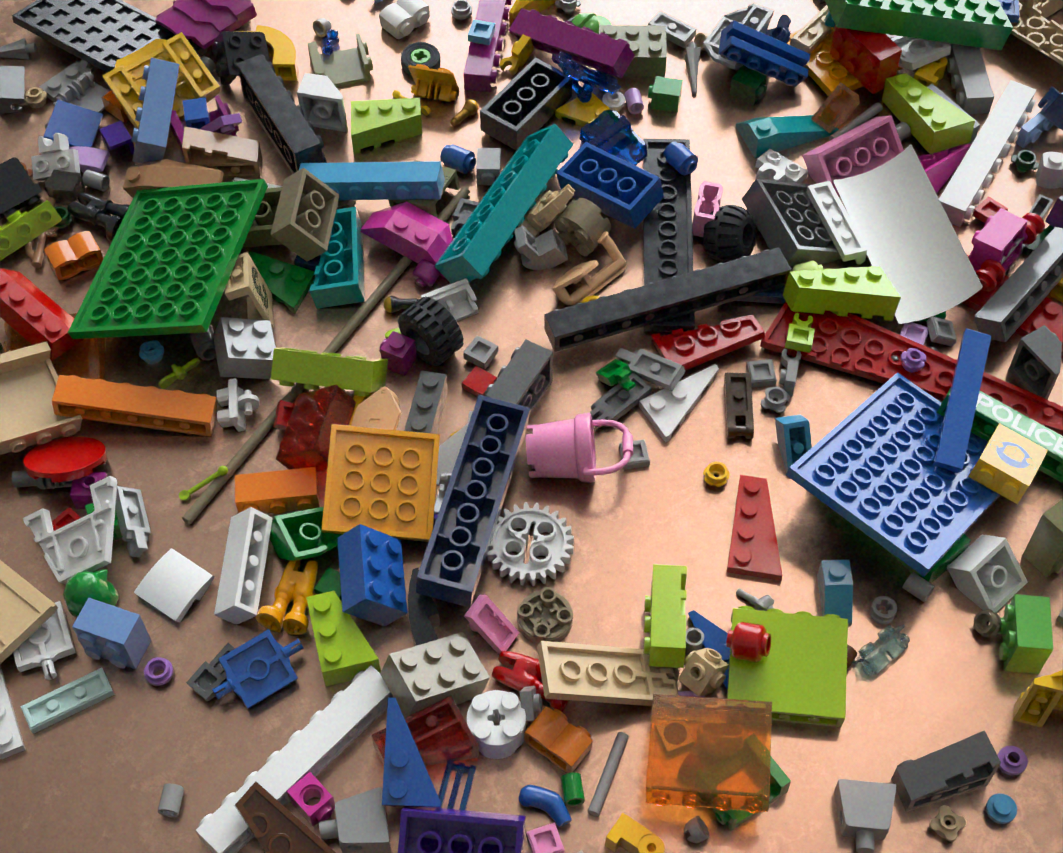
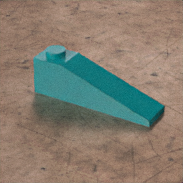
M829 115L756 117L736 123L735 126L755 159L759 158L769 149L779 152L831 136L839 130Z

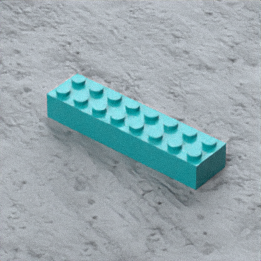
M556 124L525 138L435 264V268L451 284L465 278L469 283L477 278L482 279L488 274L490 264L501 255L502 252L500 250L513 238L512 233L515 228L524 222L526 212L535 206L537 196L546 190V183L556 175L560 163L568 158V152L573 143Z

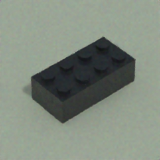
M535 57L480 110V130L517 150L527 136L536 133L555 114V110L563 106L572 97V76Z

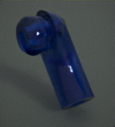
M329 29L327 37L321 41L322 52L325 55H331L333 48L340 41V37H338L339 32L336 29Z

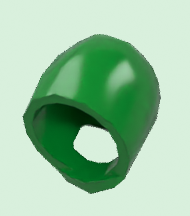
M107 569L96 572L82 571L69 578L63 592V598L72 616L78 617L88 598L116 607L119 594L114 585L107 581Z

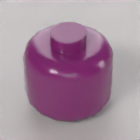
M421 260L412 275L416 280L415 283L420 287H424V285L432 287L440 272L431 262Z

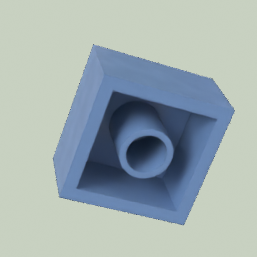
M92 598L87 599L72 626L86 655L97 660L100 658L110 660L113 665L119 668L127 666L136 669L151 642V638L139 614Z

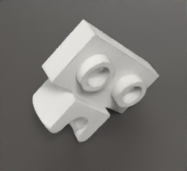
M55 133L53 135L54 141L43 136L38 137L39 153L42 155L31 157L34 180L43 181L80 174L78 150L69 149V141L66 135Z
M772 149L761 155L755 167L759 168L755 180L765 179L801 183L807 178L808 170Z

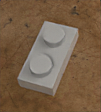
M659 11L648 22V25L666 26V39L683 48L697 33L696 28L662 11Z

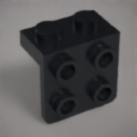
M222 31L212 44V52L216 55L217 60L216 73L220 77L221 85H230L239 76L237 63L260 54L264 56L267 62L270 61L266 38L263 32Z
M16 157L0 164L1 220L4 217L7 219L9 215L25 206L32 207L41 201L40 198H42L43 191L38 183L34 185L21 162Z

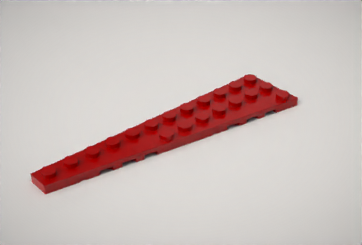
M787 302L784 303L767 330L765 338L760 343V347L774 352L782 353L784 349H787V355L796 357L797 350L785 348L789 324H792L795 313H799L801 321H807L808 317L812 316L811 328L815 329L810 353L800 351L801 359L884 384L898 372L929 395L941 401L944 400L951 388L957 360L851 313H848L847 316H837V314L825 310L824 314L791 311ZM909 348L918 349L926 355L925 366L918 372H909L902 366L901 354L904 351L907 352ZM897 356L899 361H893L891 357ZM983 373L980 391L1063 436V406L988 373Z

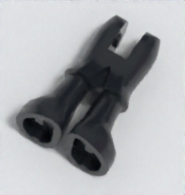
M81 192L78 195L80 203L71 202L67 207L68 212L80 220L91 222L95 226H103L106 230L107 239L112 242L130 205L113 203L111 200H102L89 193Z

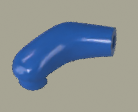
M527 785L520 790L519 802L522 806H533L544 810L559 828L572 821L564 801L556 792L535 785Z

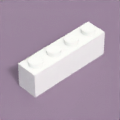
M252 507L231 517L214 612L215 616L236 625L255 617L258 612L273 519Z

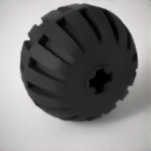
M725 205L719 207V211H716L714 216L715 221H709L704 226L703 242L706 253L711 258L721 261V263L733 261L743 256H750L756 243V225L753 216L740 206Z

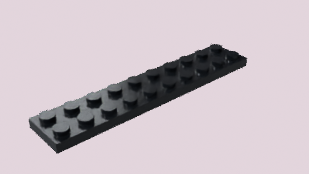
M643 138V170L660 177L664 198L643 219L644 286L648 283L659 282L672 276H680L693 271L691 174L681 175L666 162L664 157L665 148L672 142L682 143L690 150V139ZM695 312L644 326V331L672 332L673 330L683 329V332L695 330Z

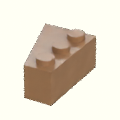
M184 126L182 150L186 163L221 170L224 173L223 179H234V177L261 178L262 153L259 141Z

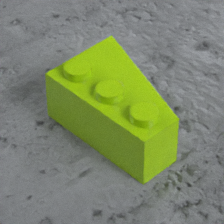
M653 564L651 595H645L644 612H650V616H645L644 633H649V637H644V654H649V666L684 668L687 566Z

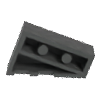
M984 730L916 760L910 759L897 765L891 780L893 784H896V791L905 810L909 811L987 786L1000 766L1001 761Z

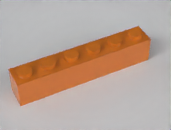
M59 375L52 397L55 415L66 417L81 415L82 419L209 437L212 436L217 414V399L208 394L165 390L154 386L143 387L126 382H108L103 379H86L76 375Z

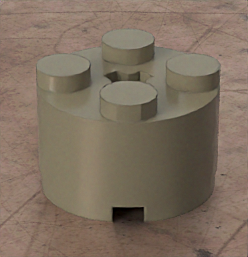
M579 198L577 201L573 199L557 217L555 227L558 231L557 235L565 242V245L570 244L576 247V250L582 256H588L599 245L597 240L605 231L610 232L611 223L607 217L603 219L599 214L602 210L596 204L585 198Z

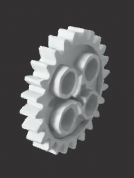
M525 502L523 509H519L514 504V512L512 513L504 509V518L499 516L487 553L488 561H493V570L500 568V577L509 574L511 583L516 578H520V585L522 586L526 579H530L532 586H535L536 579L538 578L545 584L547 575L556 579V570L564 572V564H570V555L573 554L574 546H572L574 544V536L571 535V526H566V518L558 520L559 511L550 514L548 505L543 510H539V503H536L533 508H529L528 503ZM531 524H535L529 561L527 564H524ZM516 528L524 529L520 532L514 531ZM548 532L550 535L543 536L541 533ZM512 551H516V552H518L519 554H517V555H510V554H508V553H510V552H512ZM537 556H545L546 558L539 560V559H536L535 557H537Z

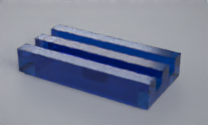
M448 760L438 794L441 808H443L452 771H457L447 809H454L463 773H467L468 777L459 810H467L477 766L471 765L469 767L465 766V763L459 762V764H455L454 761Z

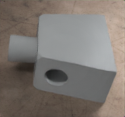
M838 779L834 789L840 830L843 836L856 838V852L874 853L875 840H884L886 838L891 823L896 784Z
M382 787L337 801L335 803L336 819L319 822L321 840L339 837L343 853L391 852L385 806H382Z

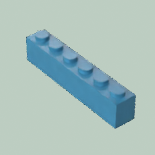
M441 161L301 163L299 170L305 168L339 194V200L441 199L445 181Z

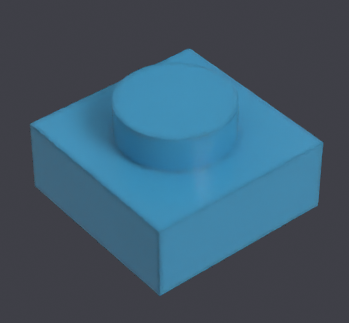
M473 19L467 34L468 41L490 45L495 32V23Z

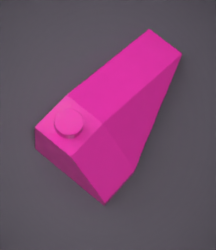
M972 144L959 145L933 154L917 155L936 194L960 165Z

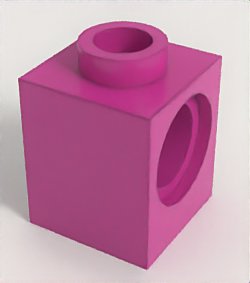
M311 772L287 790L290 802L312 827L318 822L329 819L334 812L335 802L333 796ZM310 798H320L319 803L314 806L306 804Z

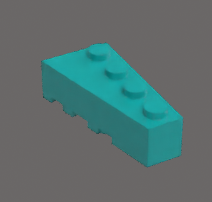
M356 207L336 210L328 249L320 254L319 266H316L314 272L315 280L309 290L317 309L365 302L363 233L360 232L362 223Z

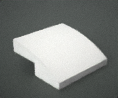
M171 548L151 568L134 593L173 620L181 622L194 600H201L215 577Z

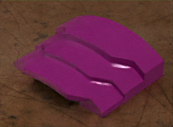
M176 0L173 2V6L157 15L155 21L175 35L182 32L186 39H192V42L206 49L213 44L222 31L233 32L258 15L254 4L250 0Z

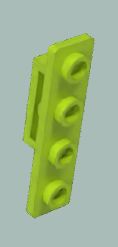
M46 200L28 213L26 211L21 213L18 210L7 217L8 222L0 226V261L62 221V218L50 201Z

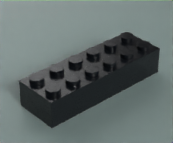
M260 54L237 63L243 96L292 173L294 174L299 171L301 163H327L322 149H324L322 138L320 135H315L310 120H305L301 106L295 105L291 91H286L281 76H276L271 61L267 62L264 56Z

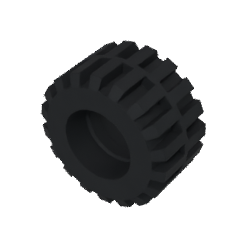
M422 297L398 316V327L401 334L415 340L417 356L430 365H441L462 348L464 344L462 331L455 318L442 304L433 298Z

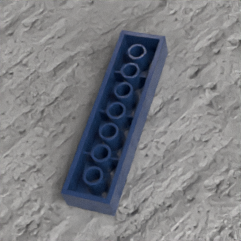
M478 395L417 575L416 593L471 607L527 430L526 426L529 421L530 408Z

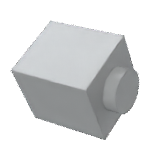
M477 148V185H492L501 173V148Z

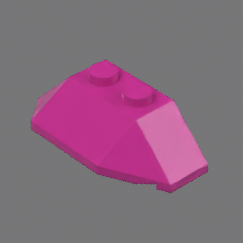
M409 202L373 212L360 231L417 263L421 260H426L434 265L453 240L448 223Z

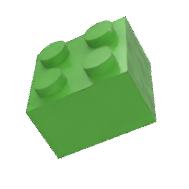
M1014 594L1010 604L1005 606L1004 616L1000 617L1001 623L999 624L1000 630L998 634L1002 635L1003 643L1000 644L999 658L1004 660V671L1039 674L1054 649L1050 597Z

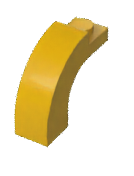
M257 25L256 31H233L263 32L266 38L269 57L273 59L272 64L276 76H281L282 80L298 81L299 66L296 49L292 40L286 34L275 28Z

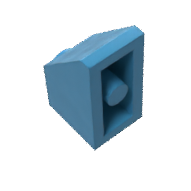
M801 414L775 418L777 444L786 473L789 467L812 448L810 423Z
M821 560L817 581L822 616L835 614L840 616V618L848 619V625H852L853 581L850 560Z

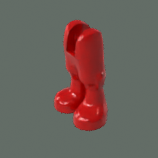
M501 651L498 658L499 662L513 670L496 666L491 674L494 679L518 691H521L523 687L535 686L536 694H540L542 699L548 701L552 709H558L561 712L565 709L569 700L545 699L543 683L539 681L542 679L539 659L516 652Z

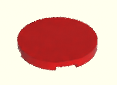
M66 437L51 440L30 450L24 457V466L27 475L35 480L41 477L51 478L52 482H66L92 474L93 468L106 462L107 453L105 445L97 439Z

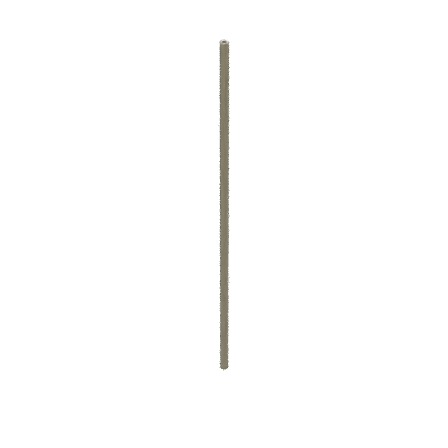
M463 186L438 215V219L446 222L455 211L460 199H465L469 195L470 190ZM404 256L323 352L335 353L413 260ZM296 383L282 401L293 403L305 389L304 384ZM277 406L226 465L228 474L214 479L182 517L185 523L190 525L271 430L274 426Z

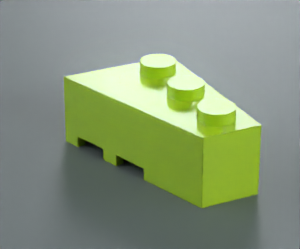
M420 98L351 101V139L354 154L360 153V149L374 146V148L380 147L381 143L394 139L397 142L422 134Z
M335 591L306 597L325 686L352 681L357 673L365 671L370 666L381 673L379 658L349 614L343 613L342 602Z

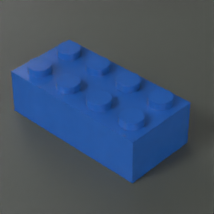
M587 142L556 172L561 190L569 184L575 190L572 198L576 200L585 198L596 204L602 210V213L634 229L664 198L660 177Z

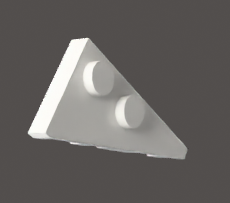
M716 364L679 381L673 391L663 389L639 401L640 409L665 443L671 439V435L677 426L681 425L685 420V415L694 408L705 388L713 382L715 375L719 371Z

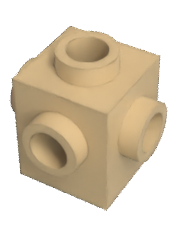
M711 648L692 651L684 660L685 667L678 680L699 697L713 693L724 682L726 678L724 673L729 665L722 660V656L717 651Z

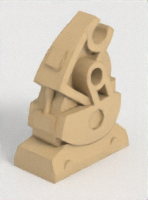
M567 184L560 192H551L549 190L544 195H538L535 199V206L524 215L525 220L519 227L523 225L536 238L541 231L547 228L567 207V202L572 198L575 190Z

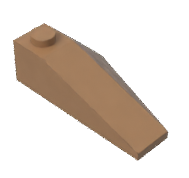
M169 159L146 161L127 169L123 189L134 198L137 190L222 183L224 173L221 170Z

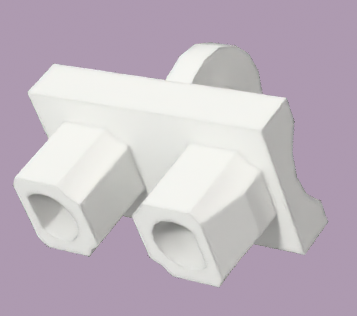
M236 378L228 380L227 388L217 390V400L220 406L229 405L228 409L217 412V420L221 427L235 426L238 432L245 431V415H251L252 410L259 407V398L253 395L251 390L244 391L237 387Z

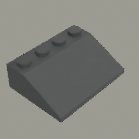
M756 179L741 200L747 211L753 216L757 229L764 237L770 250L780 248L791 270L795 265L809 261H816L818 265L842 259L806 193L807 187L810 184Z

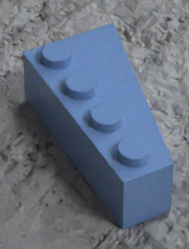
M151 57L150 65L144 66L142 79L147 81L145 87L141 86L139 100L143 101L142 108L137 107L135 121H139V126L133 130L132 142H135L132 162L143 163L163 159L179 71L178 63Z

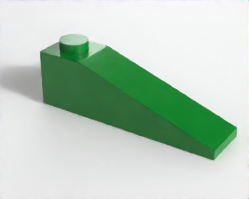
M324 506L274 516L269 539L279 558L296 561L315 557L338 545V537L343 534L321 532Z

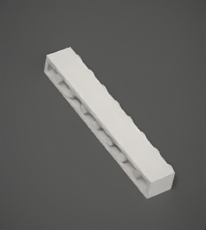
M1012 80L1009 81L939 198L952 224L961 227L965 219L969 220L975 209L973 204H979L984 194L983 187H989L993 178L992 172L997 173L1002 163L1001 156L1004 158L1007 156L1011 147L1009 143H1014L1020 130L1018 127H1022L1026 123L1028 118L1027 112L1032 113L1037 100L1033 99L1036 89Z
M372 666L368 667L365 671L357 673L352 683L344 691L337 692L331 699V703L323 711H317L303 730L293 733L286 746L280 751L273 752L268 757L266 764L258 772H252L237 792L227 795L222 801L220 808L213 814L206 815L200 821L196 829L200 840L213 853H237L254 835L234 805L256 781L285 807L290 802L287 790L309 772L317 777L387 709L388 697L393 698L381 674Z

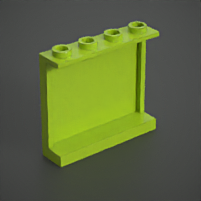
M751 606L733 608L730 619L731 630L734 631L735 626L740 622L760 624L766 628L767 633L771 634L772 642L769 655L763 657L759 662L738 660L733 657L730 648L725 716L841 727L846 716L848 619L840 618V616L835 614L813 616L805 611L792 614L783 613L780 609L755 610Z

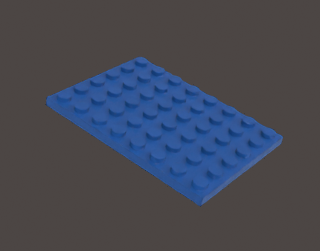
M897 372L789 467L786 475L912 569L925 576L996 501L1000 494L968 477L988 441L972 432L969 437L963 469L960 473L933 466L944 420L943 416L936 413L941 402Z

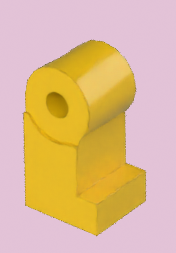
M946 57L921 66L914 74V79L926 87L930 84H934L937 87L938 80L943 78L947 65Z
M624 813L621 814L606 836L604 845L614 852L619 846L630 853H664L665 845L661 838Z

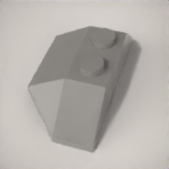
M752 3L747 8L738 9L723 15L703 42V47L714 62L739 71L743 64L731 61L719 54L721 31L734 20L766 34L774 10Z

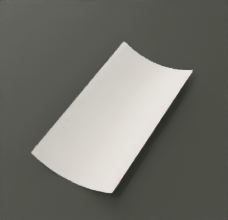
M911 144L896 157L873 170L853 177L833 180L849 217L868 249L867 256L871 265L882 268L901 296L895 312V317L899 324L919 321L940 314L964 302L982 289L983 286Z

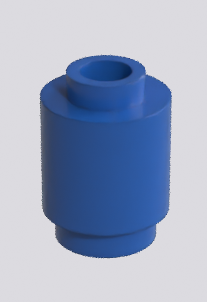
M672 142L664 150L666 162L681 175L691 174L696 170L698 157L682 143Z
M452 144L445 145L441 151L440 161L446 167L467 174L476 165L475 154L470 150Z

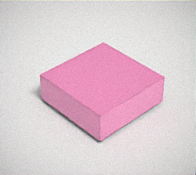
M555 823L526 832L532 853H565Z

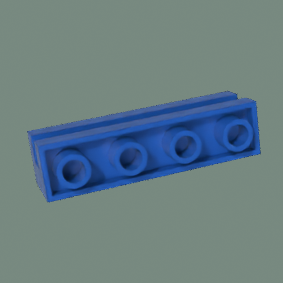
M734 20L721 31L719 54L729 60L736 61L750 69L757 70L768 77H773L794 87L808 77L809 69L803 66L810 60L809 53Z

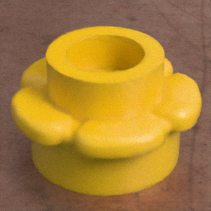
M721 462L710 463L703 472L705 482L711 486L721 487L726 484V480L730 477L726 465Z

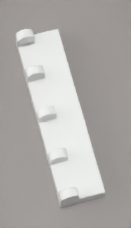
M827 181L809 185L806 193L843 262L855 259L857 264L863 263L868 249L831 182Z

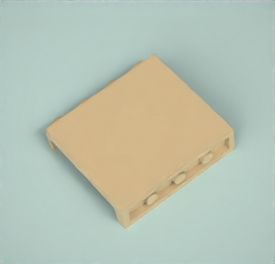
M47 342L0 354V455L11 451L19 452L34 444H46L54 438L61 436L69 437L80 431L81 415L66 417L54 414L52 397L58 381V375L50 360L51 349Z

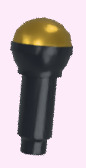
M389 296L384 300L383 305L387 312L394 313L400 309H408L419 299H399L395 296Z

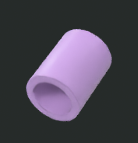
M637 88L628 89L624 94L628 110L631 114H639L644 110L640 91Z

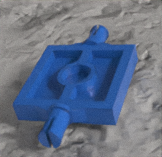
M268 629L220 657L218 661L226 673L227 681L212 689L213 693L216 694V698L219 700L234 691V693L240 696L248 710L298 680L296 673L291 667L289 657L304 649L302 644H300V640L297 638L283 647L274 639Z

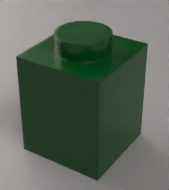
M743 65L731 80L730 95L754 106L758 99H762L767 92V86H765L767 76Z

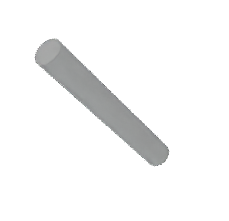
M876 103L829 136V141L868 121L882 111V105Z
M618 732L589 806L588 813L593 816H599L629 738L628 734L624 732Z

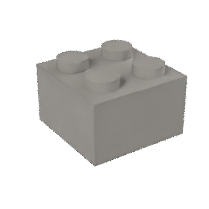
M221 317L213 335L220 377L270 379L273 351L276 348L270 320Z

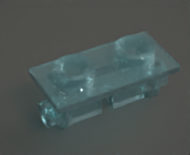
M889 625L877 634L878 640L874 643L869 642L857 651L860 655L855 658L853 664L862 662L864 664L862 669L868 676L872 674L877 675L890 663L884 654L885 652H887L891 659H895L908 648L909 637L905 633H900L905 625L896 627Z

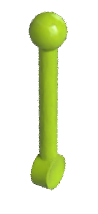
M223 465L220 466L217 472L188 491L182 490L179 493V498L182 501H188L191 498V494L217 477L227 475L228 468Z

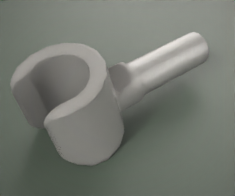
M740 588L737 589L736 594L751 602L756 610L766 611L774 609L773 604L775 601L770 595L765 594L758 599L756 596Z

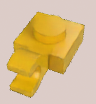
M523 34L513 44L512 56L503 58L499 64L502 71L510 65L509 72L513 76L516 74L518 67H522L534 51L530 37Z

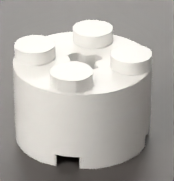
M493 690L476 695L473 698L467 712L468 737L471 745L487 758L502 759L511 756L523 744L524 732L526 731L525 709L521 708V702L516 694Z

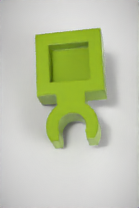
M795 313L792 324H789L785 348L810 353L815 330L811 328L812 316H809L807 321H801L799 313Z

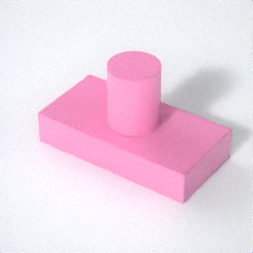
M479 595L464 615L469 621L471 630L478 632L497 654H500L501 651H507L520 633L487 595Z

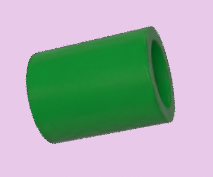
M567 773L562 775L560 779L565 805L576 806L584 803L585 797L581 774Z

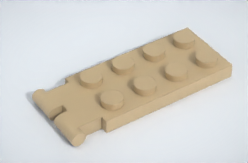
M541 641L537 646L545 699L652 706L655 701L668 702L670 707H676V705L680 704L676 681L670 679L674 677L673 667L649 666V655L644 654V649Z

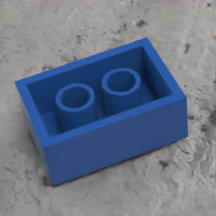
M361 524L338 537L343 613L382 626H386L406 615L408 611L401 540Z

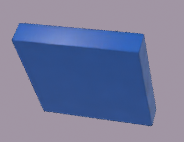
M57 99L44 138L54 141L53 135L61 133L68 137L69 147H92L103 119V114Z

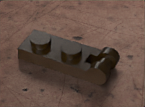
M725 372L726 437L745 436L747 439H753L754 418L751 373ZM735 421H744L745 426H737Z

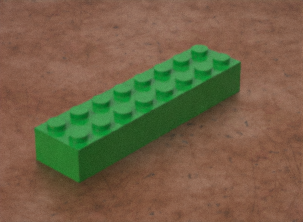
M825 0L835 25L839 28L1002 50L1013 29L1008 16L997 0Z

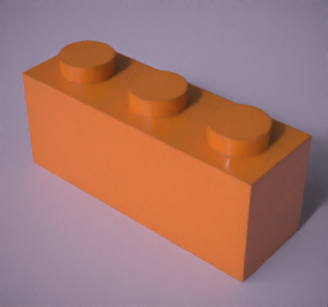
M316 467L235 475V503L238 513L250 507L264 514H282L286 511H303L320 507L319 481Z

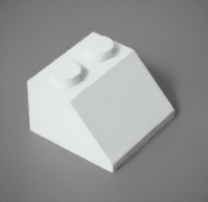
M305 73L297 91L299 105L303 110L305 120H310L313 127L347 132L348 127L343 95L328 76Z
M982 534L947 566L957 589L983 611L991 609L993 612H997L1014 594L1028 583L1007 539L1003 537Z

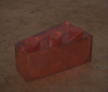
M452 696L405 718L425 766L479 758L478 744ZM386 728L371 735L374 749L383 767Z

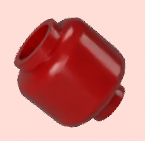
M740 622L735 626L734 631L729 630L726 645L731 648L734 658L759 662L763 657L769 655L772 637L771 634L767 633L763 625Z

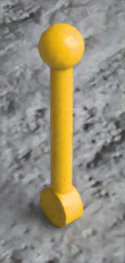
M399 90L392 92V96L395 99L407 98ZM421 106V111L424 115L427 116L431 113L428 106Z

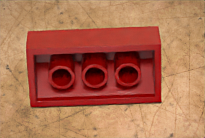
M0 268V317L32 345L47 342L51 349V362L84 340L72 339L68 334L74 321L71 315L22 273Z

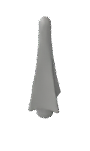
M25 38L1 46L0 58L29 59V53L37 52V46L35 43L27 44Z
M690 42L688 47H685L686 55L684 57L690 75L692 93L696 94L701 47H697L695 42Z

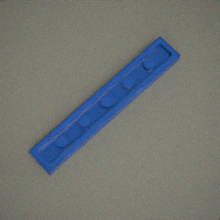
M967 328L963 333L933 466L960 473L963 469L991 335Z

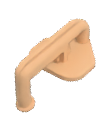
M607 231L602 233L597 242L604 246L613 261L591 278L588 273L598 266L597 260L581 263L558 278L552 289L562 303L566 305L581 303L584 298L593 296L625 271L626 261ZM580 281L582 286L569 295L565 287L571 283L575 285Z
M388 387L380 388L357 406L351 426L396 430L401 416L397 395Z

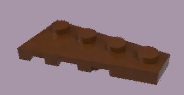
M256 781L234 805L265 853H336Z

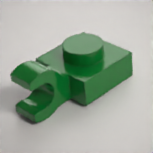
M614 359L595 372L599 381L609 386L620 384L625 391H629L637 386L629 378L632 372L628 364L620 360Z

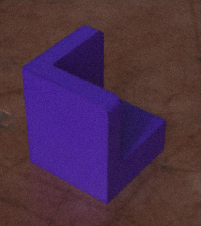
M121 120L100 129L104 145L108 151L126 144L130 153L134 154L135 147L132 137Z

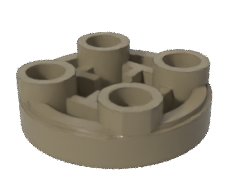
M543 588L541 591L529 594L518 605V627L521 633L534 643L539 644L541 641L559 642L567 636L572 628V607L568 600L553 588Z

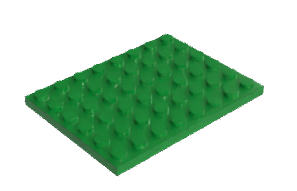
M265 179L137 190L68 331L71 338L88 339L207 332L268 185Z

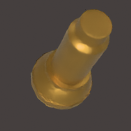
M473 99L465 101L462 110L450 121L451 125H459L466 117L476 114L479 110L478 103Z

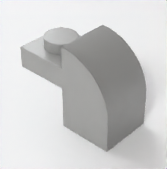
M523 225L515 229V247L521 254L522 265L532 270L550 269L568 260L565 242L552 229L536 238Z

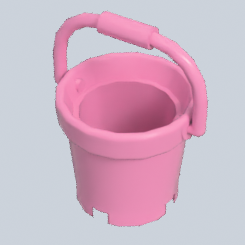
M591 413L578 414L574 419L526 426L528 432H533V434H526L527 464H532V469H535V471H529L530 478H578L581 482H595L596 475L610 474L622 469L629 462L630 457L633 456V435L629 433L628 428L614 420H592ZM611 426L623 432L622 449L624 457L619 463L611 467L596 469L593 427Z

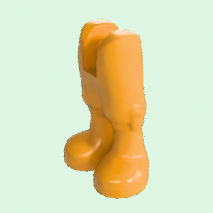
M300 560L289 561L278 586L275 588V601L273 605L262 606L256 614L258 623L275 632H280L283 626L284 631L290 635L306 633L309 625V620L305 615L306 608L308 607L306 597L314 595L313 590L318 572V563L316 561H308L304 572H299ZM293 600L292 609L285 616L287 606Z

